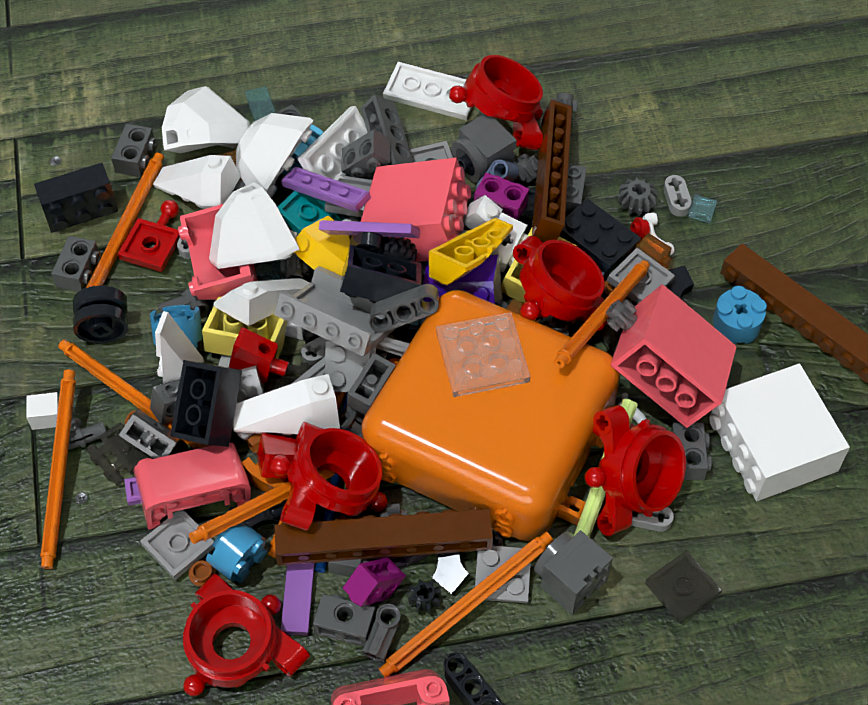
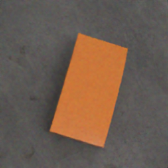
M249 457L242 461L248 480L262 492H267L287 482L285 478L261 477L258 463L254 464Z

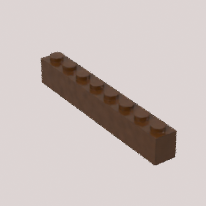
M554 100L550 101L541 121L543 141L539 148L532 236L538 237L543 243L548 240H557L565 225L572 106Z
M740 244L724 259L720 274L727 281L756 293L765 301L767 310L779 316L784 323L791 325L803 337L810 339L822 351L829 353L841 365L849 368L859 375L864 382L868 383L867 333L744 244Z
M479 507L471 508L468 511L448 509L441 513L421 511L414 515L394 513L387 517L367 515L361 519L341 517L334 521L314 519L307 531L286 523L274 525L275 555L278 566L492 550L493 544L490 509Z

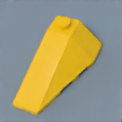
M326 216L301 230L295 238L299 250L294 253L314 270L321 266L342 276L350 245V236L332 235L320 231L319 222L321 220L335 221L330 216Z
M493 218L430 250L429 277L445 285L452 284L454 281L464 277L490 256L513 230V225L498 218Z

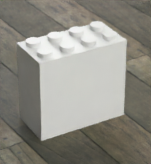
M800 363L726 389L722 403L712 410L709 417L712 428L717 430L721 437V444L724 450L729 451L735 470L740 472L744 478L747 492L752 494L756 501L838 472L850 448Z

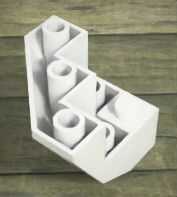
M204 86L188 90L167 107L162 125L164 150L185 153L215 145L236 148L245 131L250 126V122L209 87Z
M271 113L253 122L245 131L236 149V167L245 185L255 182L262 186L270 198H272L277 190L275 183L279 175L284 170L288 171L295 161L292 156L296 148L302 141L306 143L312 134L310 127L313 120L307 117Z
M255 182L232 192L215 215L209 260L218 269L278 259L282 260L289 258L293 252L299 250L276 204L263 187Z

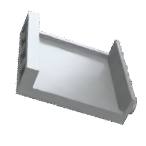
M321 266L315 268L312 282L292 296L280 292L274 315L362 356L367 354L396 329L394 328L382 333L372 330L369 318L371 307L375 303L361 297H349L345 293L340 292L342 276ZM381 314L376 316L378 319L387 318Z

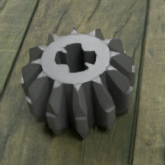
M636 176L633 181L627 178L625 184H621L619 188L618 203L621 204L622 210H628L629 215L635 212L640 216L642 212L647 214L651 209H654L658 193L654 189V183H647L646 178L639 180Z

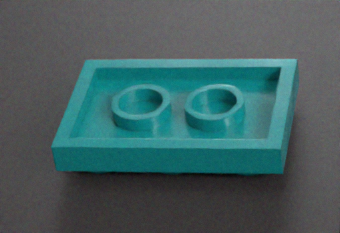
M294 191L277 207L286 225L294 232H297V235L303 228L326 216H330L335 221L346 219L342 214L325 212L326 201Z

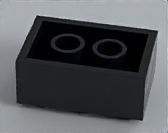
M103 163L34 184L51 233L118 212L111 183Z
M588 198L565 217V225L559 237L577 245L578 248L588 254L598 265L601 272H605V281L636 248H640L641 237Z
M354 245L349 246L340 286V292L345 293L347 296L353 298L361 297L376 303L421 286V263ZM400 306V307H399V309H401V310H406V309L409 310V309H410V308L407 307V306Z
M183 360L170 436L206 445L229 447L242 370Z

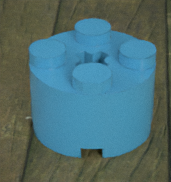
M735 286L723 293L718 299L713 316L714 327L735 345H737V342L750 343L760 333L766 315V303L756 293L742 286Z
M190 305L163 307V311L171 315L194 347H198L197 342L203 339L199 307L195 306V310H191ZM156 310L150 313L154 345H156L155 331L162 316V313L157 314Z
M242 522L219 534L212 544L216 549L213 555L208 552L206 561L232 582L237 581L241 584L250 574L248 569L255 562L257 564L260 563L266 556L267 550L264 549L266 539Z

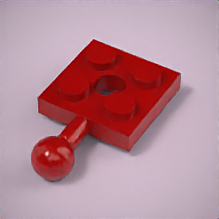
M173 200L164 201L160 207L161 216L157 223L138 218L118 252L119 260L163 272L180 238L177 229L166 226L170 218L178 215V204ZM150 242L156 243L152 248L144 247L145 244Z

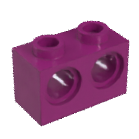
M485 173L474 193V201L486 195L503 209L502 213L519 220L528 203L529 188L519 183L505 180L500 176Z
M387 557L359 564L343 586V589L353 603L362 607L389 599L406 575Z

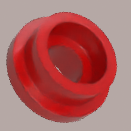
M636 217L630 225V230L641 237L642 241L643 238L649 236L650 225L646 219L643 220L641 217Z

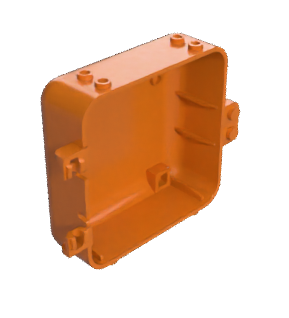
M461 290L449 291L439 297L437 311L425 318L401 359L392 358L388 360L394 363L396 367L363 419L362 438L375 450L381 461L382 480L388 483L397 482L456 511H468L474 507L490 509L491 526L494 531H498L503 537L509 538L512 536L519 540L532 541L535 537L539 538L542 534L548 532L556 517L578 525L586 502L574 496L568 497L570 487L574 485L590 454L591 447L596 445L602 448L604 446L601 437L593 433V418L598 411L615 406L620 373L611 366L613 357L603 350L585 344L569 364H566L563 368H558L554 364V359L557 357V353L571 339L570 336L524 318L517 313ZM571 506L578 508L579 512L572 510Z

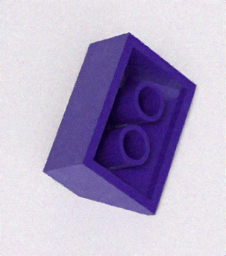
M499 254L490 255L481 265L448 285L441 284L439 281L429 277V261H427L422 285H434L438 289L439 297L449 291L461 290L493 304H501ZM430 297L423 298L425 302H431L433 300Z

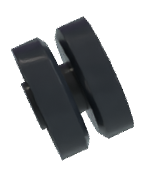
M102 285L87 287L75 294L73 298V330L79 339L89 343L103 344L118 341L128 332L127 296L121 290Z

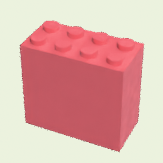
M457 158L376 167L369 191L371 198L366 202L361 222L404 223L416 226L420 229L419 238H403V240L409 239L411 240L410 244H415V249H417L416 262L429 261L430 250L459 236L460 232L464 229L463 219L464 215L467 214V201L471 198V188L469 184L466 185L463 167L459 166Z
M662 284L635 306L637 311L634 314L637 316V320L631 328L626 331L622 330L611 366L688 428L722 403L737 346Z

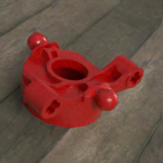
M488 55L474 66L463 87L457 85L450 89L449 98L452 102L456 104L465 102L468 108L475 105L486 116L512 121L513 137L517 140L516 146L531 150H538L541 147L543 134L537 120L543 114L540 106L543 89L533 73L520 63L504 56Z
M528 236L514 247L513 256L515 260L523 264L520 272V281L526 293L524 294L525 303L522 304L520 309L522 317L535 320L538 316L547 318L551 315L560 320L572 321L577 317L583 316L586 322L604 301L601 297L605 287L602 272L594 260L577 246L562 240H548L543 243L536 236ZM605 321L597 331L603 329L608 322Z
M620 405L595 413L593 423L604 444V458L599 462V468L591 467L585 473V481L590 487L599 488L602 486L603 490L606 491V504L597 518L598 528L606 536H611L628 529L632 525V511L651 517L652 512H658L668 507L681 489L686 470L685 450L676 434L660 425L650 424L648 419L642 420L638 425L629 429L628 413ZM640 457H642L641 469L638 476L636 477L638 462Z
M304 421L296 437L298 451L290 462L283 455H278L270 462L272 473L276 476L288 475L289 483H291L290 493L280 517V521L307 531L312 523L316 504L349 516L358 515L366 510L367 507L373 512H381L387 507L388 499L386 495L378 492L382 479L381 461L375 450L363 438L350 431L339 428L323 429ZM327 469L336 472L343 478L346 490L330 484L317 471Z
M213 574L195 592V596L200 602L198 604L193 602L190 605L193 610L187 618L183 632L184 651L190 666L196 673L189 675L184 681L183 688L186 694L190 696L200 695L205 689V683L214 687H239L262 671L267 672L270 669L268 665L270 661L284 674L292 677L310 657L302 645L291 639L275 625L273 616L281 608V601L277 596L273 594L266 595L260 601L249 593L233 590L216 574ZM240 627L246 630L251 638L250 647L246 653L232 660L224 659L217 655L214 650V642L217 635L225 628Z

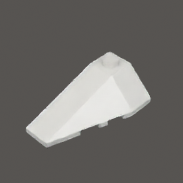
M209 155L163 167L153 185L155 188L166 193L181 196L184 201H192L198 207L207 209L224 204L241 175L231 156Z
M302 278L248 282L216 300L214 307L250 326L274 314L280 292L292 296L308 285L309 282Z
M163 311L155 331L156 356L160 357L157 374L163 377V384L180 379L183 360L204 363L203 357L171 315Z
M329 374L304 379L236 403L232 426L233 431L258 434L266 432L283 433L282 435L291 436V434H298L304 421L323 429H340L336 397Z

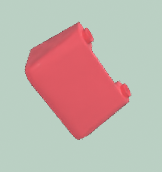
M223 204L180 216L181 226L178 227L181 240H186L189 246L194 272L192 282L188 283L191 295L197 296L198 300H217L218 296L222 297L245 283L258 281L254 264L218 269L209 260L215 215Z
M229 443V447L212 445L155 459L145 458L140 460L134 467V475L148 530L157 528L160 525V520L166 515L168 519L173 518V512L222 500H224L225 506L230 505V501H234L238 507L251 500L250 484L233 443Z
M430 669L338 687L331 696V705H404L416 702L417 705H450L445 682L435 671Z

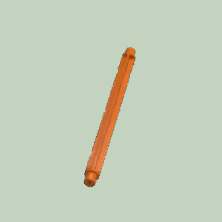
M155 153L153 158L149 160L87 287L102 286L118 256V252L124 244L162 168L164 156L161 153Z
M642 260L633 267L563 346L554 359L556 367L563 368L571 362L580 349L607 320L606 311L609 306L616 300L622 303L633 288L642 280L650 268V264L647 261Z
M66 339L59 343L58 348L67 357L88 370L96 378L158 422L150 409L151 399L96 359L90 357L89 354L80 349L76 344L70 343ZM172 422L163 425L171 430ZM181 439L194 450L211 446Z
M69 369L64 370L63 379H61L40 558H42L41 568L53 569L54 559H56L76 385L75 371Z
M327 469L317 471L325 480L336 474V472ZM287 481L226 512V514L198 526L196 530L189 533L191 542L196 544L200 541H207L228 528L236 526L288 499L291 483Z
M545 532L539 538L535 537L386 659V663L378 669L384 677H388L393 672L397 673L542 554L547 549L546 547L554 541L551 535Z

